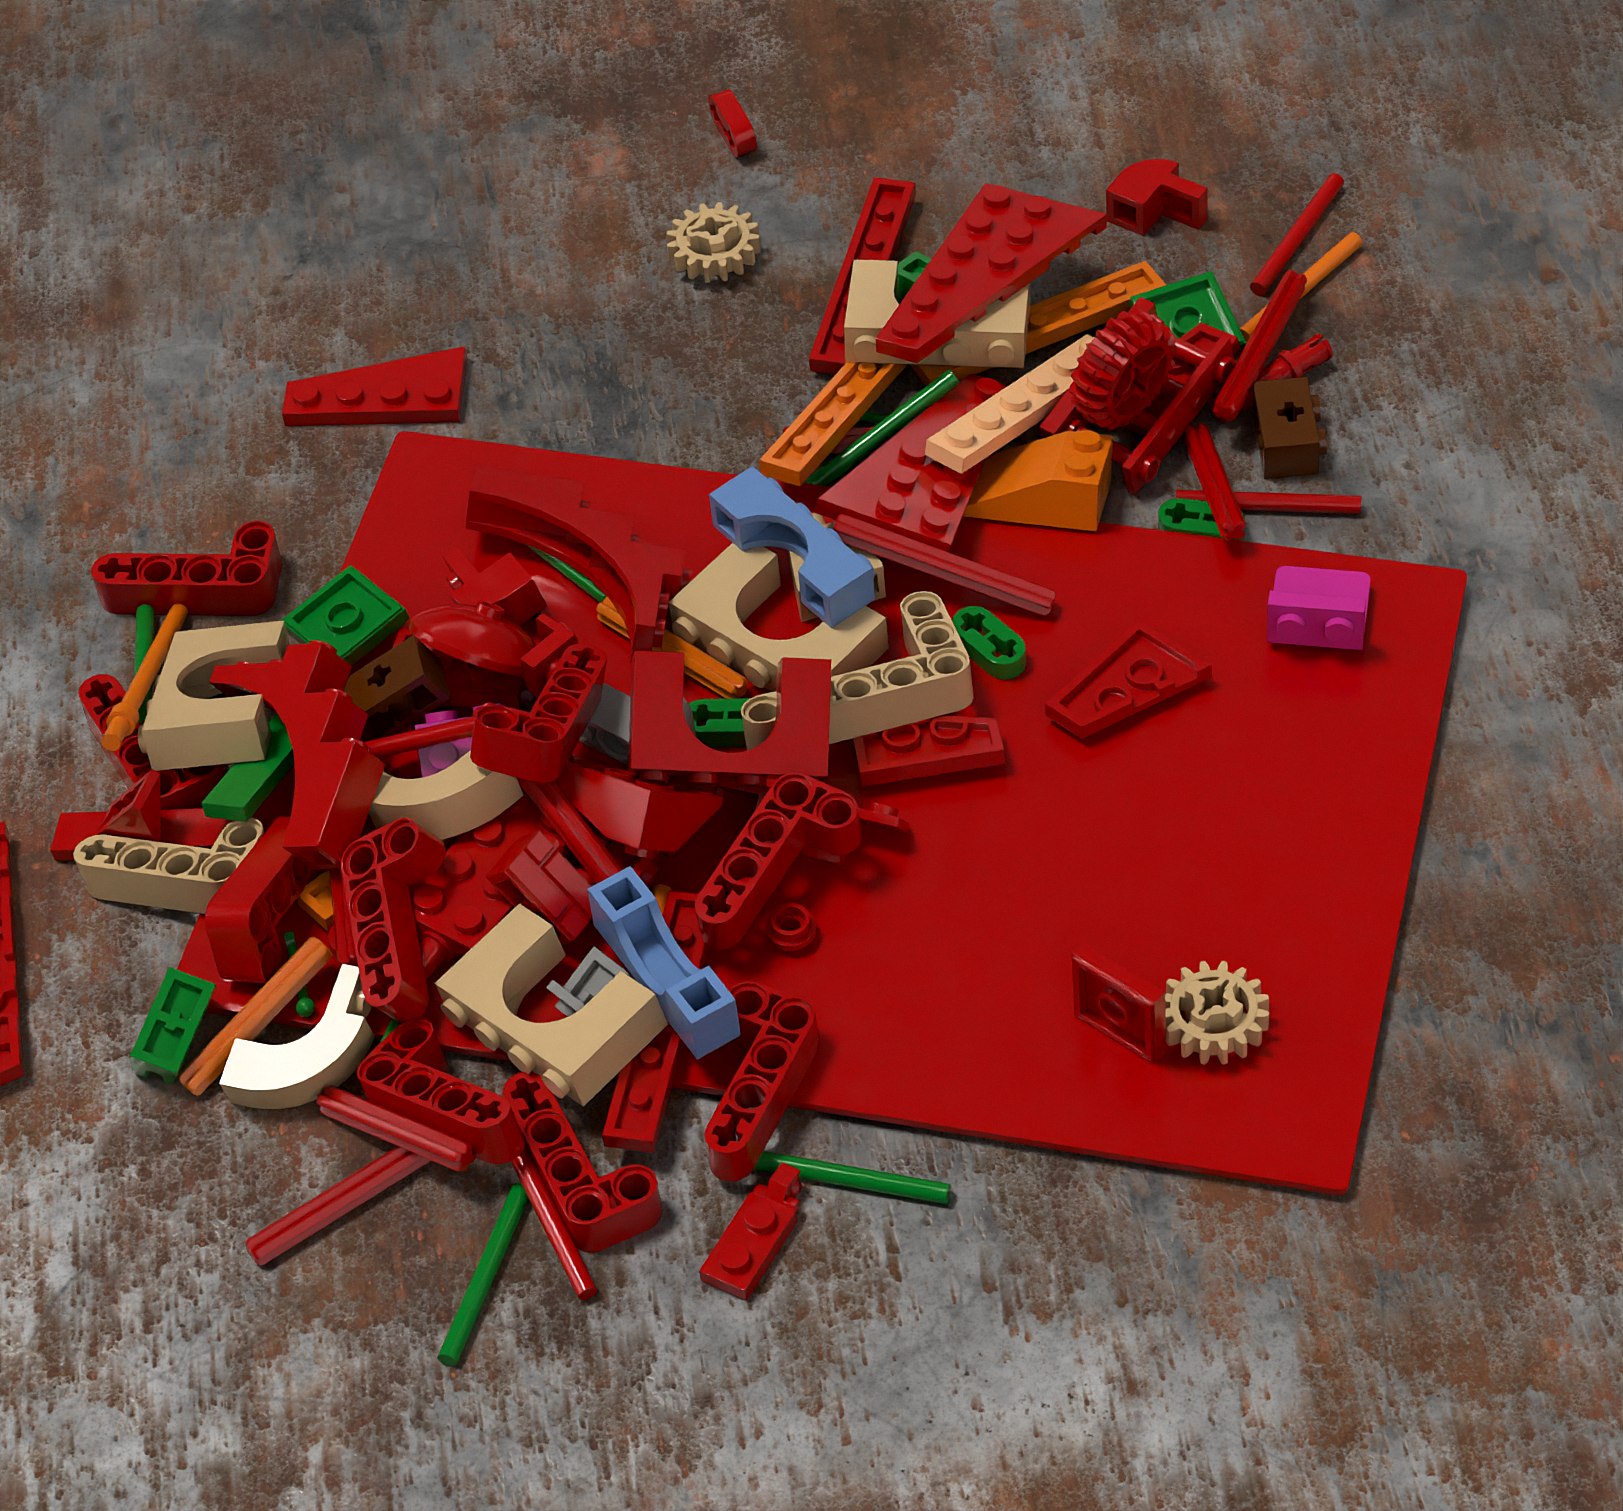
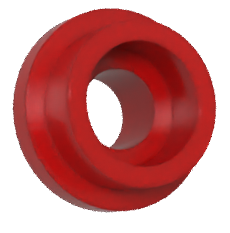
M782 904L772 912L767 921V937L779 949L786 951L802 949L809 945L816 935L815 919L800 904Z

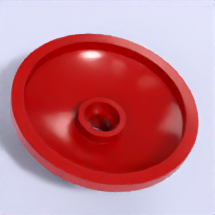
M478 601L476 607L449 604L424 610L413 616L409 624V631L419 640L447 655L482 668L514 676L524 677L520 658L536 646L535 642L523 628L503 617L505 610L502 607L486 601Z

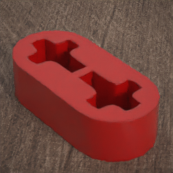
M727 89L709 95L708 104L713 121L734 157L756 151L757 141L753 127L733 92Z

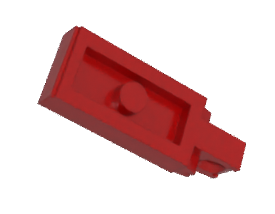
M782 1162L771 1176L768 1186L758 1183L753 1192L750 1191L699 1270L701 1281L744 1300L749 1299L797 1223L796 1214L800 1208V1200L795 1198L802 1189L799 1176L801 1171Z

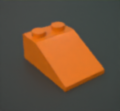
M1091 430L1065 431L987 456L964 517L1097 531L1111 484L1113 436L1098 434Z

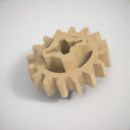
M717 202L714 209H708L703 203L699 205V212L697 213L686 209L684 211L685 220L674 219L672 221L673 230L666 233L669 261L675 262L677 272L687 269L688 279L691 280L702 274L707 283H710L713 275H719L723 281H727L728 273L731 271L738 275L744 274L743 264L754 265L756 263L755 254L761 252L758 223H752V214L750 212L740 215L739 206L737 205L732 206L729 210H723L722 202Z
M1206 961L1200 962L1199 972L1193 973L1186 967L1182 968L1181 982L1170 978L1166 981V1043L1172 1046L1181 1042V1056L1184 1058L1191 1055L1194 1051L1200 1053L1201 1064H1206L1210 1055H1218L1220 1062L1227 1064L1228 1053L1233 1051L1238 1056L1245 1058L1247 1056V1043L1260 1046L1262 1043V1031H1267L1269 1028L1268 994H1261V981L1254 979L1246 982L1247 969L1244 967L1238 969L1234 974L1228 972L1226 961H1221L1217 970H1210ZM1243 1005L1245 1006L1248 1014L1243 1013ZM1180 1011L1185 1012V1020L1189 1022L1188 1024L1182 1018Z

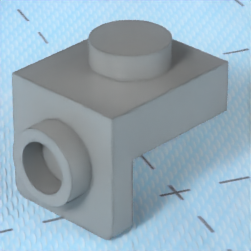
M593 946L564 986L552 980L546 988L560 998L555 1007L569 1017L584 1007L620 971L632 979H636L610 957Z

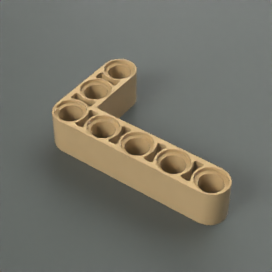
M927 591L914 592L906 596L900 604L905 647L910 657L831 677L829 744L965 709L972 703L974 697L969 655L942 599L937 594ZM777 691L755 696L743 704L741 715L747 751L760 745L771 733L776 718Z

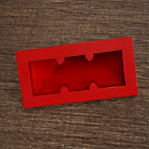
M151 769L115 799L95 835H111L161 842L160 774Z

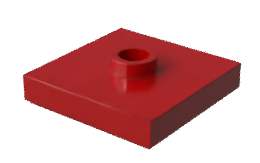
M1082 942L1071 953L1074 1015L1147 1060L1156 1063L1166 1052L1165 991Z

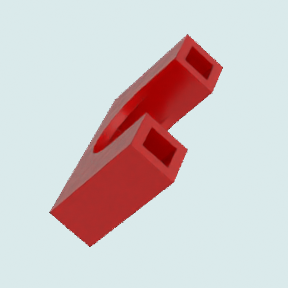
M635 651L632 656L628 773L639 774L641 781L668 783L669 775L688 776V784L717 785L718 777L737 778V786L766 787L767 779H778L784 774L793 772L802 773L819 781H824L828 777L832 659L782 657L778 662L776 718L771 733L764 742L753 749L739 753H726L714 750L703 744L692 733L685 720L683 712L684 653Z

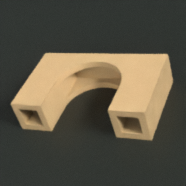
M854 259L844 323L845 362L1024 368L1031 303V283L1004 302L998 299L986 307V315L976 322L970 319L955 329L954 338L919 363H914L876 352V337L899 306L898 261Z
M732 543L669 601L672 630L675 635L708 653L724 665L745 675L753 685L759 688L765 687L771 692L777 691L778 662L782 657L832 659V677L870 667L889 648L886 617L867 606H864L833 628L822 622L811 632L793 639H767L757 636L746 629L743 624L748 616L781 586L777 554L765 547H756L742 551Z
M284 621L175 632L170 649L163 662L164 666L161 675H157L155 678L153 698L147 701L145 722L143 725H139L138 728L140 750L142 753H148L153 770L159 771L265 760L272 732L262 694L209 699L222 693L211 685L209 680L215 666L236 665L239 661L253 664L268 663L272 659L282 660L287 646L290 645Z
M518 904L435 982L444 1002L440 1007L445 1016L454 1025L460 1028L467 1025L473 1029L475 1035L487 1048L492 1051L500 1048L506 1052L511 1062L520 1071L526 1074L533 1071L541 1075V1079L546 1087L557 1097L563 1098L567 1095L584 1107L668 1023L656 994L622 971L584 1007L569 1017L548 1023L529 1022L517 1017L518 1008L526 994L566 956L553 925L521 904Z

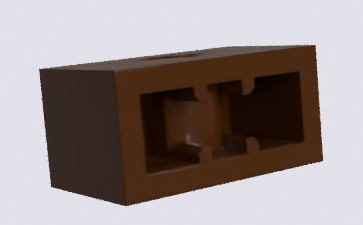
M1307 377L1253 382L1252 414L1264 479L1319 474V455L1327 454V439L1325 428H1317L1316 422L1321 420L1320 401L1318 394L1310 395Z
M412 635L351 674L343 690L353 698L352 702L369 714L361 735L365 741L395 735L424 717L425 714L432 712L451 700L441 659L415 635Z

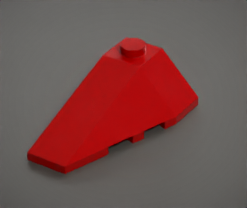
M574 754L569 758L561 775L554 780L572 805L606 838L626 844L625 853L645 858H654L655 850L676 852L722 807L723 802L722 796L678 782H672V785L663 782L641 781L639 774L611 768V764Z

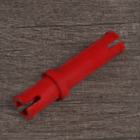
M1317 333L1298 347L1290 351L1283 350L1276 354L1274 357L1276 360L1263 367L1256 382L1302 377L1311 369L1330 360L1333 357L1332 348L1327 339L1323 340V335ZM1253 387L1238 414L1252 407ZM1218 395L1209 399V407L1215 418L1217 417L1213 409ZM1223 417L1219 418V422L1222 424L1229 422Z

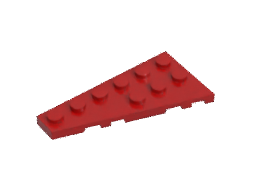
M985 183L877 335L876 352L919 363L954 338L955 329L969 319L976 322L986 315V307L998 299L1004 302L1049 270L1050 261L1061 253L1065 252L1070 255L1080 247V240L1089 233L1098 235L1107 228V214L1047 199L1043 196L1019 192L1004 186Z
M974 374L968 375L960 384L940 398L820 496L814 513L836 520L839 514H846L949 552L986 458L960 474L925 455L927 439L1007 386L991 378H983Z

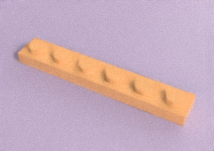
M1086 334L928 438L925 455L962 474L1049 415L1074 381L1071 378V374L1079 365L1077 358L1084 354L1087 348L1086 344L1091 343L1095 337Z

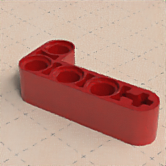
M257 520L247 522L236 530L230 554L111 553L96 560L91 568L100 603L103 609L109 613L136 614V610L140 605L147 604L154 608L155 615H167L174 604H183L188 609V615L255 616L267 612L275 602L282 569V559L274 529L270 524Z
M583 643L569 646L561 656L530 713L502 705L480 707L475 714L470 752L472 762L481 768L532 782L546 783L556 780L565 768L601 701L607 662L606 653L599 647Z
M107 674L91 676L81 684L78 692L90 731L128 789L152 769L148 753H142L138 743L139 725L144 723H137L132 734L124 738L118 750H106L101 743L102 737L107 730L106 720L112 708L116 704L121 703L126 692L119 681L113 676ZM225 764L156 771L160 774V810L203 808L202 801L227 773Z
M793 772L780 776L773 783L695 900V913L700 935L704 943L711 948L719 950L735 946L743 938L805 843L835 855H844L854 851L862 840L859 809L854 797L802 773ZM793 803H802L797 806H790ZM839 821H843V822H844V823L839 824V825H833V823H835V822H839ZM768 840H778L773 843H764ZM745 877H751V878H752V879H750V880H748V881H738V880H740V879H742V878H745Z
M280 816L272 823L207 905L205 913L206 932L221 979L226 982L266 984L282 967V951L275 926L303 892L305 886L310 883L320 870H313L282 847L290 817Z
M410 818L397 819L352 842L343 852L340 865L364 998L371 1006L398 1023L420 1018L429 1002V993L408 886L438 871L446 856V847L443 841Z
M753 981L739 982L729 989V992L736 999L741 1036L733 1039V1041L749 1048L707 1124L704 1133L710 1170L715 1177L728 1182L740 1181L753 1171L814 1059L820 1044L815 1008L810 1001Z
M418 1018L403 1022L358 1066L357 1075L368 1101L471 1143L472 1152L476 1154L477 1159L495 1165L505 1164L514 1160L523 1151L525 1140L509 1100L502 1095L447 1074L448 1062L432 1023L428 1020Z
M521 1072L507 1080L504 1084L503 1096L510 1102L524 1137L525 1146L577 1249L590 1253L602 1251L657 1225L663 1210L657 1178L650 1168L644 1165L633 1164L598 1178L554 1094L542 1081L541 1075L535 1072H530L529 1074ZM529 1107L532 1108V1110L534 1111V1113L530 1114V1109H529ZM568 1179H574V1180H572V1181L563 1182V1181L568 1180ZM635 1197H642V1198H640V1199L631 1200L632 1198H635ZM596 1217V1218H594V1219H592V1220H588V1221L584 1220V1219H586V1218Z

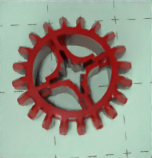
M1134 308L1129 312L1123 310L1116 319L1110 318L1107 320L1104 329L1096 330L1095 338L1091 343L1086 344L1087 348L1084 354L1077 358L1079 365L1071 374V378L1074 381L1069 387V392L1072 394L1070 403L1076 407L1078 412L1083 414V418L1093 425L1097 424L1102 428L1106 427L1113 430L1118 426L1125 427L1131 418H1139L1144 408H1150L1154 397L1160 395L1159 390L1162 385L1169 381L1167 375L1169 370L1175 365L1172 358L1176 355L1178 349L1174 345L1176 336L1169 327L1164 325L1165 322L1154 314L1150 315L1145 311Z

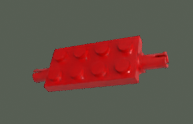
M521 785L524 796L487 823L462 833L446 851L443 864L438 871L421 880L410 892L426 980L443 960L449 962L459 954L465 955L514 909L503 895L486 879V875L504 857L503 855L517 839L539 830L542 834L545 833L553 836L561 843L564 848L563 856L565 858L572 852ZM576 809L582 816V818L586 821V823L589 825V827L592 829V823L578 809Z

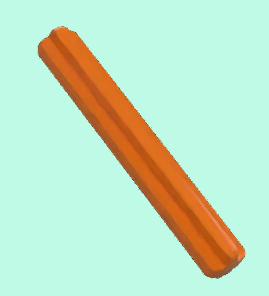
M606 597L596 608L598 620L629 638L623 618L609 597ZM664 629L662 648L652 647V651L684 653V673L726 699H740L748 690L746 686L747 679L667 629Z
M310 937L179 1074L178 1079L180 1083L190 1093L196 1096L201 1095L224 1071L235 1038L252 1041L330 960L332 953L328 947L319 939Z

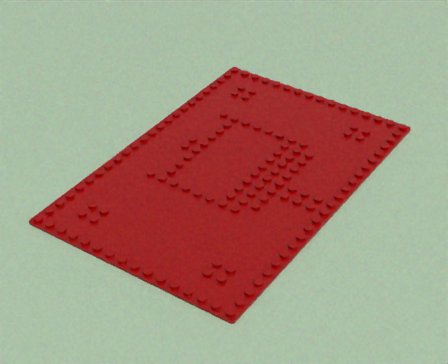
M399 432L395 436L340 573L352 565L406 609L410 620L403 624L402 627L409 628L411 618L424 610L454 604L449 595L453 592V589L446 580V577L452 572L443 559L445 554L458 546L480 573L511 552L531 576L548 605L540 613H545L556 622L562 621L568 624L575 632L578 644H590L602 649L607 655L603 683L631 697L632 663L630 662V639L598 620L596 608L600 602L525 544L499 535L465 528L469 492L475 465L584 482L582 500L591 502L590 509L635 516L632 534L641 535L640 543L686 550L683 568L692 570L691 581L732 544L727 537L713 526L709 494L738 475L424 433ZM776 480L788 497L795 503L804 504L811 513L815 511L818 498L831 488L805 483L797 486ZM822 515L826 524L836 521ZM963 516L949 552L1052 589L1056 593L1050 613L1043 617L877 556L884 568L886 597L872 601L866 606L886 617L889 648L871 666L910 657L905 647L900 604L909 594L927 591L937 594L942 599L951 620L959 610L969 606L983 607L990 611L1025 642L1026 667L1019 676L1003 680L989 675L969 658L974 697L972 703L965 709L943 715L996 718L1004 747L1005 764L862 787L852 739L829 744L828 777L821 782L850 794L856 800L858 808L869 810L870 802L898 809L897 817L909 823L908 832L902 833L861 823V843L854 851L846 854L844 866L797 856L743 938L735 946L728 949L719 950L709 946L703 968L710 966L728 990L739 982H758L803 997L810 1001L815 1008L820 1042L819 1048L788 1106L1332 1195H1344L1347 1193L1350 1186L1466 590V572L1454 568L1232 539L1226 541L1223 538L1103 522H1099L1097 531ZM763 546L777 554L781 586L748 616L743 626L757 636L767 639L787 640L803 636L814 630L823 621L819 617L804 622L801 621L788 550L779 547ZM1281 566H1295L1367 573L1371 580L1363 650L1267 642L1268 599L1270 590H1274L1276 570ZM667 613L665 629L673 633L671 615ZM532 617L519 625L528 633L536 645L540 643L536 621ZM1137 619H1140L1212 664L1211 678L1084 739L1079 738L1047 717L1045 713V703ZM982 628L977 631L982 635ZM399 629L352 665L349 676L391 650ZM996 651V657L998 658L1001 654ZM684 673L683 698L688 703L699 699H726ZM747 679L746 686L748 690L740 699L753 698L770 693L771 691L765 687L759 688ZM521 703L519 710L528 712L524 705ZM441 705L430 712L454 710L457 711L458 719L473 717V707ZM425 716L418 720L419 724L426 723ZM936 717L922 720L920 722H932V720ZM700 720L699 726H706L707 720ZM580 741L572 753L611 764V768L628 771V766ZM710 747L726 753L747 751V747ZM294 765L251 816L262 823L265 832L278 817H291L295 788ZM672 775L667 783L672 785V782H678L698 789H702L704 786L688 784V776ZM767 779L766 786L771 787L777 779ZM718 787L715 794L723 797L722 807L689 838L683 849L674 859L666 855L658 864L662 870L648 888L651 893L655 885L664 884L669 886L672 891L699 894L754 813L758 799L727 792ZM370 815L366 818L360 838L376 830ZM593 825L592 831L600 839L603 834ZM457 837L456 839H454L452 842H450L448 845L445 846V847H446V851L451 847V845H452L459 837ZM571 852L566 859L575 869H582L579 867V860ZM320 869L312 880L328 869ZM745 877V878H742V879H740V880H738V881H748V880H750V879H752V878H751V877ZM420 881L408 886L409 893ZM296 899L275 926L282 951V966L289 960L283 934L293 931L297 950L310 937H315L323 942L331 951L327 938L329 932L298 905ZM782 904H800L814 917L816 935L806 947L799 950L786 951L775 947L769 941L766 931L767 921L772 912ZM200 913L177 970L216 984V989L206 1012L234 1017L265 984L226 982L221 979L206 932L205 914ZM593 918L588 921V924L576 939L562 945L566 956L526 994L518 1008L517 1017L535 1023L554 1022L568 1017L555 1007L560 998L546 987L552 980L564 986L593 946L629 972L602 935L590 928ZM1084 942L1165 991V994L1166 981L1169 978L1181 982V969L1186 967L1193 973L1199 972L1201 961H1206L1210 970H1217L1221 961H1226L1228 972L1233 974L1241 967L1247 969L1246 982L1259 979L1261 981V994H1268L1269 1028L1267 1031H1262V1043L1260 1046L1247 1043V1056L1245 1058L1238 1056L1234 1051L1228 1053L1227 1064H1222L1218 1055H1210L1208 1062L1201 1064L1200 1053L1195 1051L1184 1058L1181 1056V1042L1172 1046L1166 1043V1052L1156 1063L1151 1062L1074 1015L1071 953ZM459 954L449 962L443 960L426 980L429 1002L420 1019H425L432 1023L443 1051L511 1061L506 1052L500 1048H497L495 1051L490 1050L478 1039L473 1029L467 1025L461 1028L457 1027L442 1012L440 1006L444 1002L435 982L464 955ZM332 956L306 984L308 998L315 1004V1012L309 1017L300 1016L296 1011V1003L299 1001L296 994L270 1023L314 1029L325 1014L341 969ZM1243 1005V1013L1248 1014L1245 1006ZM372 1006L370 1013L365 1019L375 1036V1040L382 1039L392 1018ZM1180 1011L1182 1018L1188 1024L1189 1022L1185 1020V1012ZM732 1040L705 1056L696 1059L686 1044L683 1043L672 1088L724 1096L749 1048L743 1047ZM619 1073L615 1075L613 1078L618 1079Z

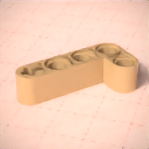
M252 817L247 822L232 821L222 830L211 849L111 835H94L81 841L76 846L73 856L87 890L94 898L205 914L211 898L263 836L265 830L262 823Z

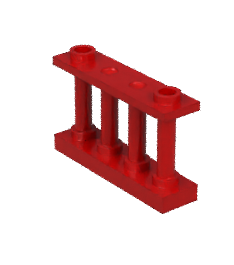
M1139 297L1129 310L1131 311L1136 308L1150 315L1154 314L1157 316L1155 303ZM1222 334L1209 352L1176 337L1174 345L1178 349L1175 357L1197 366V369L1185 384L1169 378V381L1162 385L1159 390L1160 394L1173 400L1160 417L1142 410L1139 418H1131L1129 424L1148 432L1135 450H1131L1113 441L1112 461L1122 465L1129 493L1136 496L1146 482H1151L1155 478L1161 461L1183 434L1186 427L1190 425L1218 386L1226 382L1236 364L1230 337ZM1069 389L1039 426L1042 439L1065 431L1078 432L1089 430L1086 428L1089 421L1083 418V414L1078 412L1076 407L1070 403L1072 394L1069 392Z

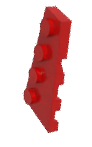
M463 346L287 382L282 411L285 426L460 422L468 359L466 348Z

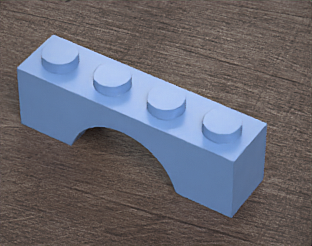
M751 466L709 494L713 526L740 550L744 551L763 546L779 547L797 554L804 560V563L798 570L801 602L830 628L835 627L875 600L873 581L875 571L870 561L864 555L856 554L847 547L835 530L832 528L826 529L814 519L804 504L795 503L783 492L781 486L773 478H766Z
M631 866L587 889L595 928L636 981L656 994L666 1020L696 1059L741 1036L736 999L710 966L700 970L686 957L672 936L663 918L657 899Z

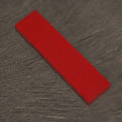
M203 808L160 810L161 842L211 849L222 830L234 820L205 817ZM107 811L60 813L50 849L55 861L74 860L73 853L76 846L84 839L96 834Z

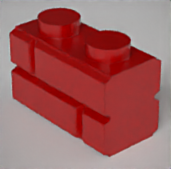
M538 830L517 839L503 855L504 857L486 875V879L514 908L521 904L553 925L561 945L576 939L586 927L588 921L592 919L587 889L596 885V882L589 873L582 869H575L563 856L564 848L557 839L549 834H542Z

